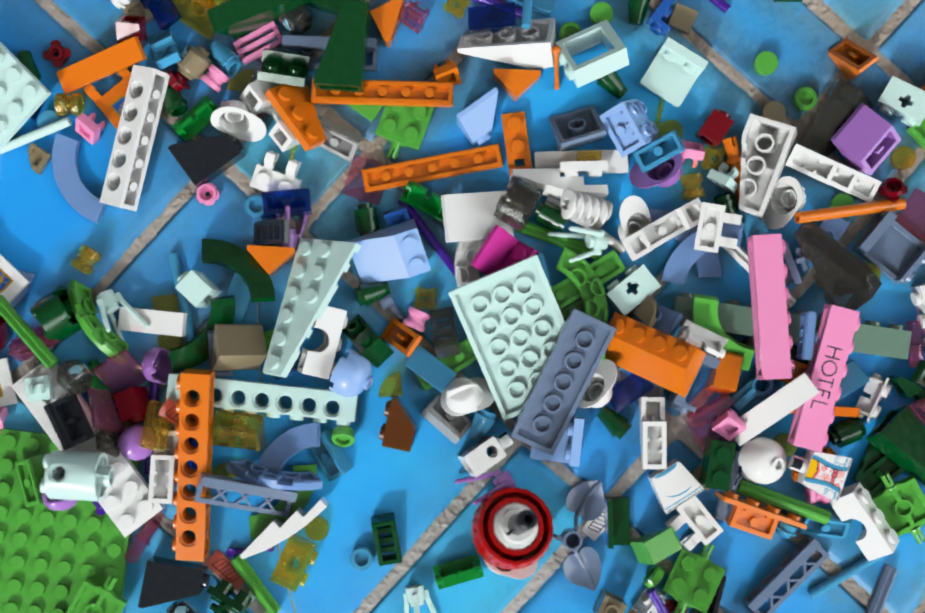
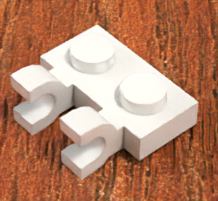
M272 150L270 152L267 151L264 165H256L250 186L294 203L302 183L301 179L296 178L302 162L295 159L289 160L285 174L275 170L280 154Z
M702 202L694 250L718 253L719 246L736 249L738 239L721 237L723 223L739 226L742 215L725 213V205Z
M696 496L675 508L678 514L664 523L667 527L672 526L675 532L685 523L690 527L693 532L679 541L688 551L692 550L700 541L706 546L724 531Z

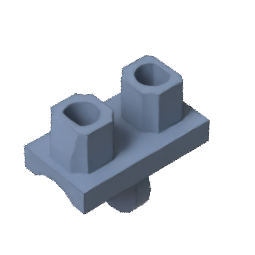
M786 242L783 261L787 262L789 269H787L785 285L791 283L797 285L803 281L797 264L800 263L802 271L809 270L807 260L813 257L812 254L804 255L800 247L795 249L797 255L795 259L789 242Z

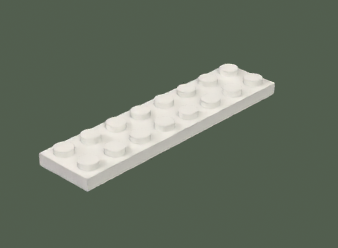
M41 363L11 386L59 450L64 449L45 412L44 406L65 396L76 394L96 437L65 451L105 452L107 454L109 467H113L115 472L114 483L112 487L107 488L104 498L98 502L124 537L130 535L165 508L161 503H148V483L132 462L121 454L117 442L58 364L49 369ZM51 375L54 399L27 402L24 379Z

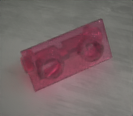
M42 326L33 329L49 349L61 342L54 338L52 340L47 339L42 332ZM20 337L11 340V343L8 345L10 351L7 353L20 362L28 360L35 355Z

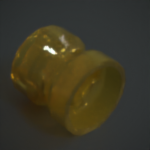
M56 93L54 108L57 116L66 117L68 114H72L78 117L80 114L85 113L83 94L73 93L72 95H67L65 93Z
M703 173L680 176V184L683 186L682 200L706 197L705 189L701 185Z
M81 244L78 249V257H73L69 264L80 272L91 276L94 271L93 265L99 262L103 255L93 248Z

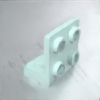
M668 37L641 79L640 85L675 107H679L698 76L707 66L708 61Z

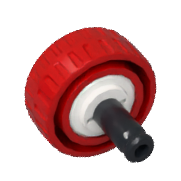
M507 487L498 490L481 502L473 514L474 517L471 521L473 544L483 559L494 567L504 570H516L527 567L539 560L552 542L554 527L550 511L542 499L527 489Z

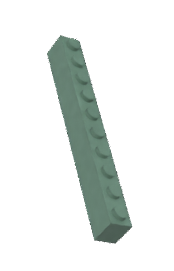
M680 292V296H675L672 299L671 310L684 316L679 326H682L686 319L694 322L692 311L694 294ZM727 299L726 303L719 302L718 319L723 330L729 334L754 337L751 303L749 307L740 306L741 301ZM796 310V314L790 313L791 324L788 325L789 335L792 336L793 343H798L800 313L807 311ZM819 313V317H816L815 330L818 329L821 313ZM866 320L865 324H860L859 329L854 332L852 340L854 341V348L852 352L908 360L912 331L903 330L904 326L889 324L888 328L880 327V322Z

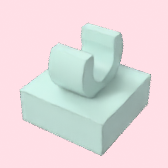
M724 162L720 165L719 172L711 168L707 177L716 186L735 193L739 185L734 179L739 175V170L733 167L729 173H726L729 166Z
M51 375L24 379L27 402L54 399Z

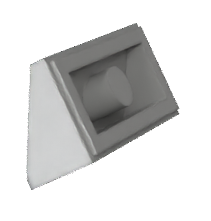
M322 117L320 123L327 140L320 147L352 162L364 138Z
M438 393L421 412V415L450 441L456 444L471 428L472 421L465 415L453 416L445 412L440 401L442 394Z

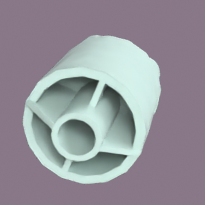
M55 450L51 454H45L43 466L46 470L45 478L40 483L41 493H46L50 499L101 501L106 494L107 488L112 487L114 483V468L109 467L108 456L105 452Z

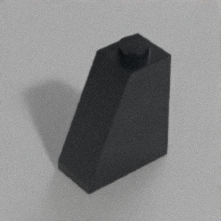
M229 134L173 144L168 147L193 184L198 188L202 184L209 183L245 157L242 152L245 148L237 137L232 138Z
M152 556L147 560L138 608H146L199 595L209 585L210 574H207L208 566Z

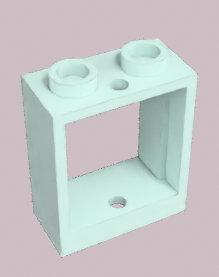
M607 19L555 42L561 48L559 66H564L567 79L569 81L573 80L577 88L629 65L627 48ZM602 42L608 49L607 52L579 65L571 57Z

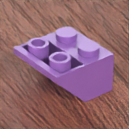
M863 103L858 106L831 138V141L849 166L868 175L873 174L902 140L889 122Z

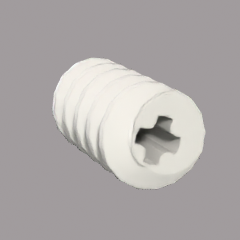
M571 189L565 190L560 199L563 219H570L573 222L578 221L580 224L594 226L595 228H601L609 220L613 211V205L609 200L589 196L585 193L572 191Z

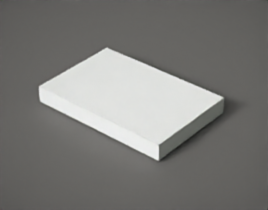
M509 190L446 194L441 196L446 243L486 240L495 225L501 226L514 237Z

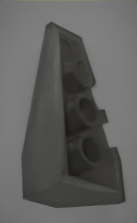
M840 77L831 83L798 144L828 157L837 149L831 141L835 133L861 103L867 105L870 109H872L873 104L862 89Z
M813 222L802 223L794 235L806 260L811 261L816 271L813 274L816 282L820 281L826 292L823 294L826 303L855 311L872 299L882 283L870 267Z

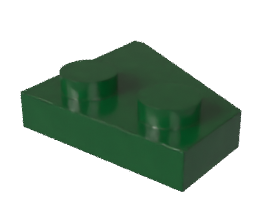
M868 443L852 478L856 483L860 482L864 489H867L870 495L873 496L885 486L879 477L881 473L884 474V471H889L892 479H895L905 470L871 443Z

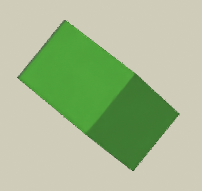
M672 526L630 540V545L636 558L642 564L655 565L682 549Z

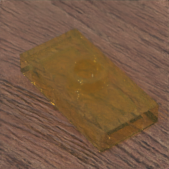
M151 400L148 402L140 447L162 453L166 451L171 422L158 414L164 403Z

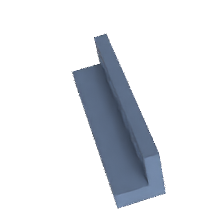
M282 35V45L285 48L284 51L296 50L310 55L311 63L309 69L317 70L319 63H315L311 57L317 51H325L330 37ZM368 38L367 53H373L372 65H366L365 71L377 72L378 41L377 38Z
M200 472L194 502L289 517L291 504L296 502L298 493L296 490L274 489L238 478ZM203 487L214 488L218 491V493L210 498L201 497ZM227 491L240 493L241 497L231 502L227 501L223 494ZM255 495L264 497L265 501L254 506L249 503L247 498ZM274 499L285 500L284 510L274 509L270 502Z
M807 535L742 601L754 613H761L758 609L769 599V607L763 613H773L830 555L815 538ZM816 550L821 554L815 561H806ZM802 565V574L798 578H790ZM785 583V591L782 594H774Z

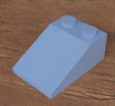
M414 219L347 241L361 245L358 253L354 252L352 258L362 284L410 278L431 270Z

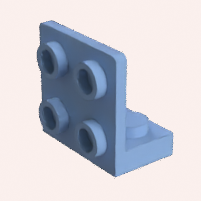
M637 98L623 101L599 116L621 157H625L643 145L659 138L657 126L648 119L645 105L642 101H638Z
M572 417L553 455L531 446L530 458L568 463L569 466L579 467L584 419L582 417Z

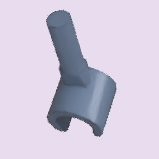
M386 295L379 299L383 310L391 308L398 319L403 322L405 317L399 311L392 296Z

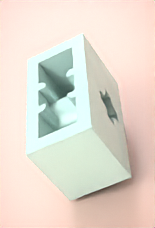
M892 76L876 106L880 107L879 111L885 115L892 116L894 114L901 118L900 121L911 127H914V125L919 127L925 118V91ZM904 99L909 101L905 108L901 107Z
M634 264L624 272L626 275L624 279L620 282L616 279L606 287L608 290L606 298L621 315L625 316L644 301L648 295H651L661 287L644 264L639 267ZM627 283L629 285L634 284L636 286L633 289L635 293L626 292V290L628 289V286L626 285Z
M195 270L185 271L177 279L179 283L175 286L186 299L199 308H207L211 304L210 298H215L222 292L205 274Z

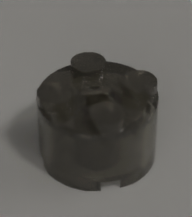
M513 175L507 186L508 189L505 196L502 195L496 205L494 216H496V219L522 232L537 207V201L541 199L544 190L521 177Z

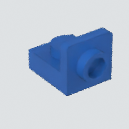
M663 0L646 24L649 25V29L654 34L665 37L671 30V27L665 21L673 11L670 6L675 0Z

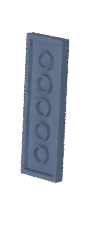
M574 307L572 308L510 432L511 437L551 455L555 453L617 330L616 327Z

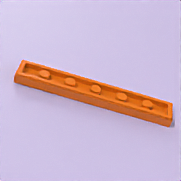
M312 78L311 102L312 104L453 108L454 82L365 80L364 93L318 90L315 88L314 78Z
M499 143L362 169L361 173L365 193L367 194L403 187L409 181H416L419 184L502 168L503 163Z

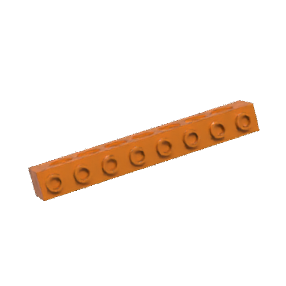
M185 369L178 375L176 383L177 389L180 390V399H177L176 402L179 422H177L175 428V435L179 437V443L175 448V460H178V468H176L174 473L177 491L174 494L173 504L177 506V514L173 518V528L176 529V537L173 539L172 550L176 552L175 560L204 562L209 555L211 504L194 502L195 492H191L187 484H192L197 488L200 472L212 474L215 370ZM190 390L197 391L200 399H193L190 395ZM195 414L199 418V423H193L189 415ZM189 437L195 438L198 441V446H192L189 442ZM188 461H194L198 469L190 468ZM203 487L201 497L210 498L211 488ZM187 507L193 508L196 511V515H191L187 511ZM186 530L194 532L196 537L188 536Z

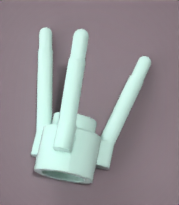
M570 226V231L578 233H547L550 237L584 239L585 246L590 248L591 251L570 258V263L593 255H601V250L607 249L609 245V236L604 230Z
M112 289L103 291L96 296V304L99 307L106 332L111 330L107 317L108 314L116 334L125 341L121 330H118V323L113 314L120 308L119 303L145 328L149 327V324L127 303L120 292L114 293Z
M423 584L405 588L406 593H403L404 613H409V603L410 607H414L415 613H420L419 606L424 605V600H426L430 612L437 613L431 601L429 590L424 589Z

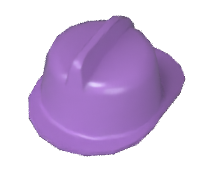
M678 154L644 174L638 163H636L629 173L632 185L642 189L656 185L664 188L673 186L683 174V169L681 168L683 164L682 155Z

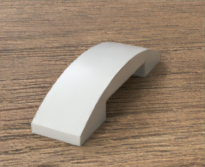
M696 198L622 239L621 242L631 260H637L656 247L698 225L701 209L700 199Z

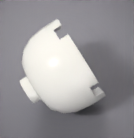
M755 436L752 441H747L741 448L738 465L742 466L743 473L741 472L745 479L750 482L767 485L783 476L787 466V455L783 447L775 440L763 436Z

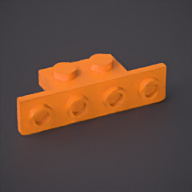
M716 490L714 493L722 501L733 504L726 523L745 532L772 540L779 521L805 530L808 526L801 521L800 515L793 512L781 513V509L773 505L761 506L759 501L750 497H746V500L741 499L739 494L730 490L725 491V493Z

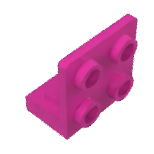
M495 225L475 255L471 265L487 275L534 254L538 256L539 253L518 241L501 226Z

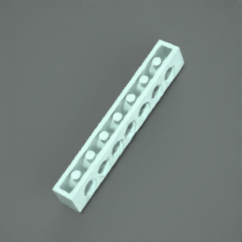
M169 373L166 400L170 398L177 402V399H180V390L176 386L177 377L180 373ZM215 377L214 388L219 389L222 393L219 401L214 400V407L220 408L219 412L234 413V409L243 410L244 415L257 416V412H264L266 417L280 418L282 414L290 415V420L304 421V417L313 418V422L327 423V419L337 420V425L350 426L351 422L357 420L359 395L344 397L330 389ZM237 391H242L245 394V401L242 404L235 400V393ZM198 393L197 397H196V398H193V399L199 400V399H200L199 393ZM261 393L266 394L269 398L266 406H262L258 402V396ZM283 396H289L292 399V406L289 409L284 408L281 404ZM307 398L313 399L316 403L313 411L307 410L304 406ZM330 401H336L339 404L338 413L334 414L328 410L327 406Z

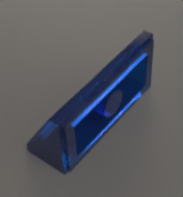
M514 2L468 8L469 31L517 27Z
M309 188L262 192L263 214L265 218L285 217V207L287 205L290 206V216L312 215Z
M632 373L613 386L610 403L615 412L618 413L655 388L657 384Z

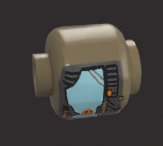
M192 45L186 46L180 54L181 61L177 62L179 66L177 70L191 81L193 79H200L202 74H206L209 70L208 67L212 64L208 57L210 52L201 45L197 47Z

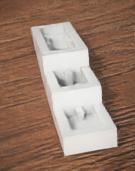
M797 143L785 163L788 167L867 202L872 201L882 183L871 176Z
M559 168L513 169L509 179L511 185L554 199H561L563 192L567 189L604 200L609 193L608 185H584L583 176L560 177Z
M805 372L739 417L746 422V429L734 438L739 446L820 393Z
M638 376L642 469H667V421H665L663 387Z
M158 415V430H155L154 454H151L148 503L173 504L176 488L174 473L176 468H178V460H175V448L179 443V437L175 435L176 425Z
M322 497L307 513L299 507L284 524L276 517L246 548L240 557L245 559L288 539L309 524L329 505V502Z

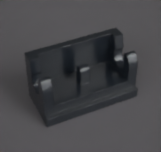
M76 394L65 396L44 406L45 412L64 450L74 448L96 437Z

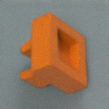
M445 60L446 64L440 67L437 64L434 65L433 73L436 82H454V86L462 83L454 61Z

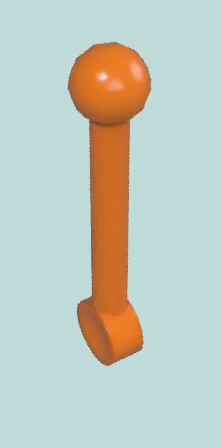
M558 45L552 47V53L554 54L555 90H559V53L561 48Z

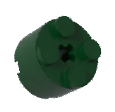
M64 286L56 288L36 301L34 306L30 308L33 317L43 327L42 332L44 336L49 340L54 338L58 341H65L82 330L72 311L67 288Z

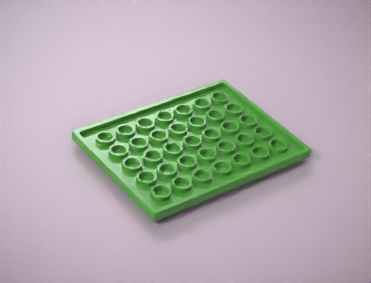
M1 428L0 613H66L85 579H89L98 585H104L109 574H114V577L117 576L119 578L112 591L123 598L131 534L124 537L107 513L102 516L96 513L97 508L92 501L78 500L74 507L65 511L50 510L44 503L26 508L15 461L41 454L45 456V454H51L59 449L47 433ZM129 459L139 472L141 460Z

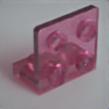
M721 394L697 408L695 413L690 412L682 417L703 454L706 437L727 440L712 430L711 423L727 410L729 411L731 405L734 404L729 395Z

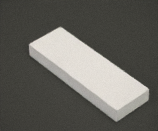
M124 306L119 308L118 330L186 337L188 313L132 307L149 324V327L145 328Z

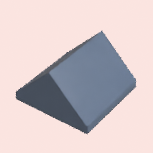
M593 105L549 117V123L558 151H566L600 141L607 135V131Z

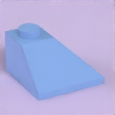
M496 87L456 115L457 125L472 146L477 143L480 146L491 138L489 134L492 133L498 97Z

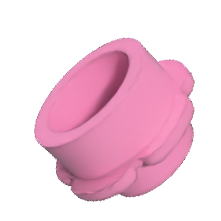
M213 183L202 184L197 188L196 198L200 203H205L206 206L213 205L215 200L219 198V190L216 189Z

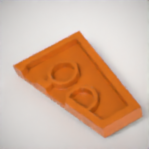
M281 84L268 89L265 96L305 151L318 147L327 140L315 107L311 102L306 84L305 87Z

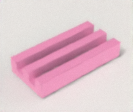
M274 21L233 42V45L243 64L246 65L261 57L264 48L276 49L281 46L282 36ZM273 30V32H271V33L265 35L264 37H262V38H260V39H258V40L252 42L251 44H249V45H247V46L241 48V46H243V45H245V44L251 42L252 40H254V39H256V38H258V37L264 35L265 33H267V32ZM277 36L278 40L245 57L244 54Z

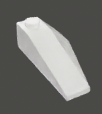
M555 18L531 19V27L529 29H524L521 26L512 28L510 24L503 26L502 30L494 33L490 30L461 36L457 51L461 54L526 68L547 69L554 67L552 47L556 45Z
M750 113L741 142L740 211L763 217L797 136L796 127Z

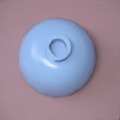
M350 348L346 351L349 353L347 358L341 357L335 366L330 378V382L334 383V385L329 386L331 391L344 397H354L361 394L364 389L369 390L374 380L371 377V362L359 351Z

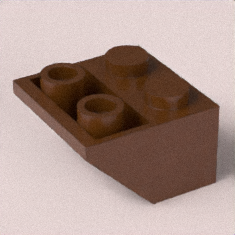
M394 396L391 401L388 400L386 403L384 416H388L387 423L381 425L379 439L383 440L381 446L410 452L417 424L400 397Z

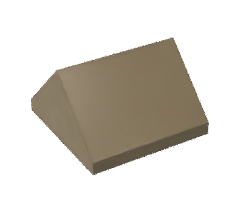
M215 324L211 370H258L267 356L262 324Z

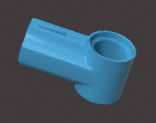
M755 373L751 375L749 381L727 400L740 415H743L764 395L772 392L774 388L772 379L765 380V388L757 390V377Z

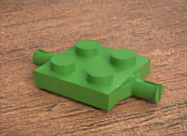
M385 106L375 135L385 138L392 143L387 157H392V159L396 160L400 147L420 150L435 107Z
M884 471V474L881 473L879 477L886 487L871 496L872 501L883 512L885 520L891 529L895 530L898 537L903 534L912 533L916 543L925 542V536L920 529L925 524V496L916 479L910 475L894 482L889 471Z
M710 543L704 546L701 554H694L684 548L681 549L662 592L672 596L678 602L674 613H678L680 609V613H684L687 607L707 613L726 571L709 559L715 548L714 545L711 544L708 552L707 549Z
M109 574L104 585H98L89 579H85L66 613H122L128 601L112 591L119 578L117 576L114 577V574Z

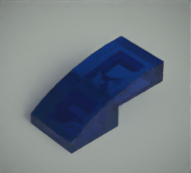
M140 0L144 9H150L161 30L171 27L182 17L172 0Z

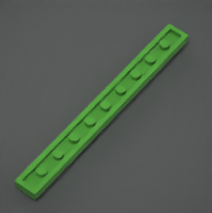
M615 250L589 264L600 278L602 284L627 270ZM569 278L551 287L560 310L581 297L577 287ZM468 338L436 357L455 373L477 360ZM415 373L425 391L433 387Z

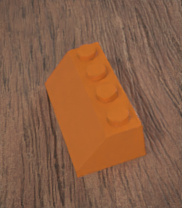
M615 312L609 324L616 327L617 330L605 352V359L611 360L622 369L686 397L706 353L691 344Z

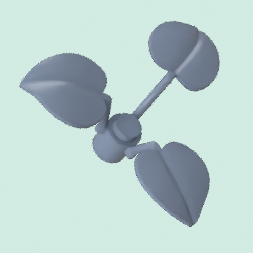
M588 480L575 485L566 496V508L575 513L574 527L563 530L561 535L552 534V537L561 541L568 550L574 552V554H569L564 559L563 573L565 577L575 585L595 591L601 577V560L598 553L590 546H584L579 550L583 539L578 533V517L580 516L586 521L597 519L604 510L605 498L602 482Z

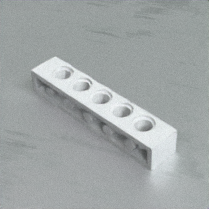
M133 65L100 203L137 211L170 78L169 74L155 68Z

